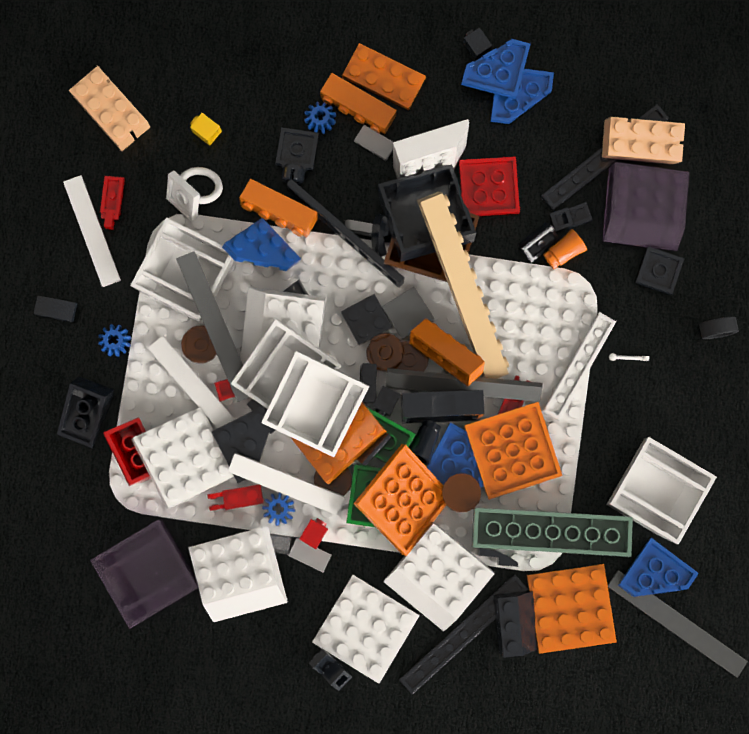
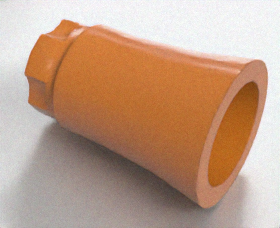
M571 229L543 255L548 264L555 269L573 257L587 251V247L580 236Z

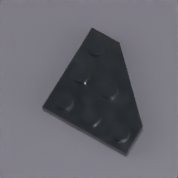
M264 406L212 431L229 467L235 453L260 462L271 427L261 423L267 411ZM233 474L237 483L246 480L245 478Z

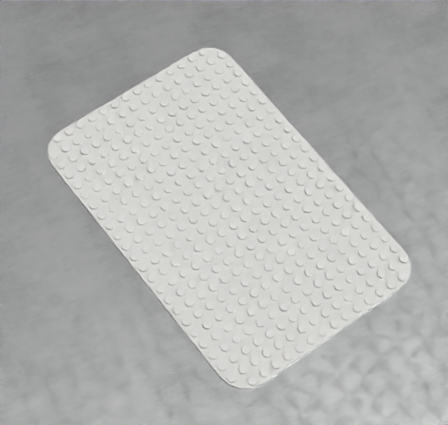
M176 214L168 218L220 245H224L225 242L254 224L198 215L197 219L192 222L184 214ZM165 220L152 232L147 245L146 255ZM271 226L301 258L299 263L288 271H282L278 267L269 266L267 268L254 265L253 262L243 261L241 263L234 261L215 297L239 357L241 356L240 348L243 339L248 287L284 291L299 279L309 295L326 297L319 349L342 364L338 371L360 381V366L363 363H369L366 350L371 340L359 346L341 311L375 294L382 307L412 287H415L435 318L431 322L435 323L441 330L450 334L456 341L464 344L473 352L447 282L392 266L405 277L404 284L399 288L338 235L311 231L306 238L295 235L288 228ZM361 239L372 249L371 240ZM385 242L386 251H388L390 243ZM469 255L470 261H468L470 268L474 269L477 279H474L476 286H480L483 292L482 302L483 304L486 303L490 312L487 316L496 328L494 335L496 340H500L503 350H500L503 357H506L509 363L507 368L509 374L498 379L514 380V377L517 375L520 377L519 381L528 380L543 383L539 402L541 411H543L597 317V296L591 284L579 273L564 268L553 269L551 266ZM139 292L117 426L139 417L145 430L149 431L199 408L149 351L148 348L161 336L166 339L218 400L219 397L214 383L225 380L227 377L218 356L208 363L197 364L186 358L182 351L181 341L183 335L194 326H204L203 322L200 323L148 297L142 292ZM393 325L392 329L384 332L396 336L401 342L410 340V335L402 340ZM429 358L428 367L424 372L442 373L443 368ZM590 369L560 421L542 412L562 476L489 500L484 486H482L481 498L475 508L571 513ZM377 370L376 399L382 386L386 387L387 372ZM409 390L410 393H419L417 390ZM400 395L391 416L386 415V418L417 434L422 423L402 424V396ZM235 397L221 402L235 419L252 411L247 405L252 400L251 397L237 402ZM484 397L485 414L480 420L497 415L504 399ZM524 401L523 406H526V405H529V404H533V403H536V402H535V401ZM364 403L366 407L376 411L373 409L374 403ZM208 418L213 430H216L217 427ZM460 421L451 423L465 430L464 425L477 421ZM435 422L441 426L432 456L450 422ZM278 430L272 434L269 433L260 463L314 484L316 469L291 437ZM112 453L109 469L111 489L115 498L123 506L137 513L246 530L268 526L270 533L299 538L310 520L315 521L318 518L327 523L325 527L328 528L322 541L399 552L376 527L346 523L351 488L344 496L337 515L289 496L286 503L294 501V504L289 506V508L296 509L295 512L289 511L288 513L293 516V519L291 520L286 516L287 524H283L282 519H280L279 526H276V518L272 523H269L268 520L271 515L268 517L263 516V514L269 512L262 509V506L269 507V504L265 501L264 504L229 510H209V507L212 505L224 504L223 497L208 499L207 494L259 485L246 479L237 483L235 477L166 509L152 479L129 486ZM374 457L366 466L383 468L386 463ZM355 460V461L348 467L349 470H350V472H351V474H352V479H353L354 464H355V465H362V464H361L359 461H357V460ZM261 485L263 500L269 499L272 502L271 494H274L276 499H278V491ZM279 503L277 507L274 506V511H277V515H280V511L283 512L284 508ZM445 506L434 520V523L487 566L520 571H537L553 564L562 554L559 552L485 548L503 553L518 562V567L497 565V557L478 556V548L471 547L473 509L468 512H456Z

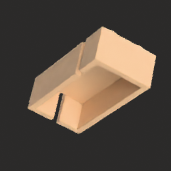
M98 66L69 90L77 102L121 151L135 141L129 133L130 131H133L138 138L150 128L147 120Z
M610 117L604 122L602 158L667 164L682 162L683 144H680V142L684 141L685 124Z

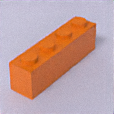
M331 73L320 91L323 102H326L328 105L333 104L337 106L338 110L343 114H351L357 122L368 124L377 133L382 132L385 134L396 117L397 110Z
M252 179L249 180L239 197L240 204L245 210L254 211L265 220L270 219L281 228L286 227L300 237L304 236L307 238L318 220L317 211Z
M424 319L411 330L409 343L466 386H469L483 373L485 361L479 355L471 352L464 344L456 341L450 334L441 330L435 323Z

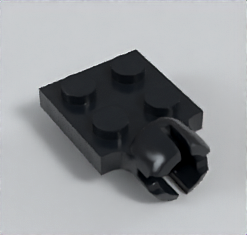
M281 127L276 165L283 168L281 175L283 182L288 183L292 176H294L293 180L300 185L304 181L305 172L307 170L313 171L319 133Z

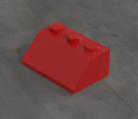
M139 417L103 433L129 486L151 479L131 440L133 437L146 432Z

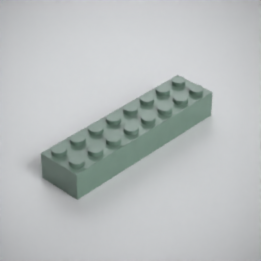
M474 508L471 547L631 557L633 517Z

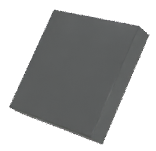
M415 287L382 306L402 340L409 336L411 330L424 319L429 321L435 319Z

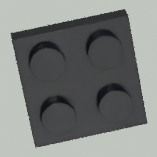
M648 246L635 283L672 295L684 258Z
M375 294L341 311L359 346L378 334L393 328Z

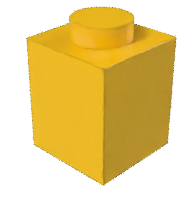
M203 113L200 116H196L191 122L190 128L192 132L208 145H211L222 132L220 126Z

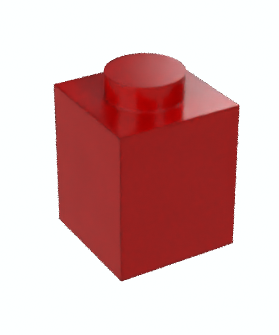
M318 518L315 521L311 519L299 540L317 549L328 531V528L325 527L327 523Z

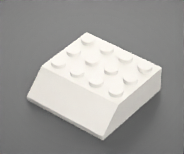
M467 119L393 142V167L397 179L416 176L425 171L450 164L455 169L466 148L469 120Z
M166 218L130 286L148 297L202 323L203 321L176 258L195 251L214 298L218 294L234 260L222 248L223 245Z
M248 287L240 356L242 364L246 362L275 319L319 348L326 297Z
M275 319L231 384L268 409L296 351L337 371L342 364Z
M296 351L261 423L334 457L369 385Z
M647 437L644 438L606 505L626 517H633V521L679 545L717 477L652 438Z
M433 522L409 554L404 556L387 576L384 583L441 630L445 631L469 606L494 575V572Z
M268 526L188 547L202 603L213 622L287 603Z

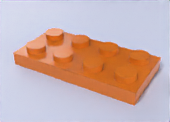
M359 43L342 78L409 110L426 76Z

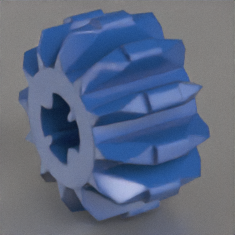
M316 102V107L309 105L310 111H305L307 117L304 119L305 123L309 124L308 129L314 128V132L317 133L320 129L322 134H325V128L331 131V125L336 124V120L333 119L336 117V113L332 112L333 107L329 106L326 108V102H323L322 106H319V102ZM322 115L323 120H319L318 116Z
M111 324L109 327L110 331L103 328L106 334H99V337L103 340L99 341L98 345L103 346L102 352L108 351V356L111 357L115 353L119 357L120 350L125 354L127 351L124 347L131 346V344L126 342L131 339V336L126 335L128 330H122L121 325H117L115 329L114 325ZM113 337L118 341L117 344L111 343L113 342L111 340Z
M280 492L278 493V499H276L274 494H271L272 502L269 499L264 500L269 504V507L262 506V509L269 512L263 514V516L268 517L271 515L268 520L269 523H272L276 518V526H279L280 519H282L283 524H287L285 517L287 516L292 520L293 516L288 513L289 511L295 512L296 510L289 508V506L294 504V501L286 503L289 496L286 495L282 500V493ZM280 503L284 511H280L281 514L277 515V511H274V506L277 507V504Z

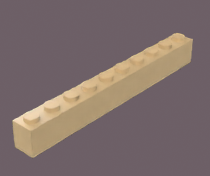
M438 191L417 200L475 355H479L485 361L482 377L498 379L509 374L507 370L509 363L500 351L503 350L502 344L499 339L496 340L494 335L496 332L495 325L492 321H489L487 316L490 314L486 303L483 304L481 299L483 292L480 286H476L474 280L477 279L476 273L468 264V261H470L467 250H463L461 245L464 242L462 235L456 231L454 226L457 224L455 216L449 212L448 206H450L447 195H443V193Z

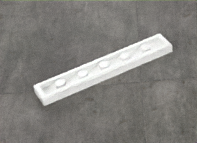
M80 175L64 181L63 183L101 285L105 287L120 281V276L83 177Z
M600 312L598 313L542 412L560 421L616 321Z
M163 336L148 348L217 428L235 420Z
M238 453L234 454L228 472L335 515H337L344 499L343 495Z

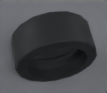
M723 317L699 324L702 339L718 338L739 332L736 317Z

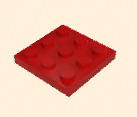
M516 157L459 160L461 196L469 213L478 216L520 213Z

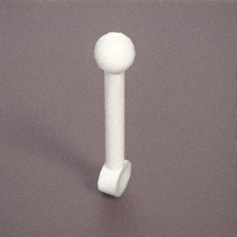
M611 353L609 359L612 361L616 359L649 361V356H623Z

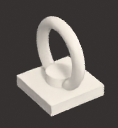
M203 167L190 168L180 176L175 171H172L168 174L166 199L192 222L197 219L199 204L213 202L221 195L223 189L222 181L215 172ZM193 175L207 176L213 180L215 190L210 195L200 196L186 180Z

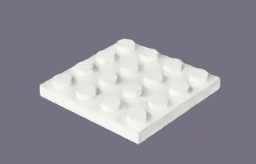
M197 408L131 439L166 509L234 477L232 473L228 472L229 465L212 434L214 430L201 408Z
M352 575L312 643L375 682L380 683L419 615L355 575Z

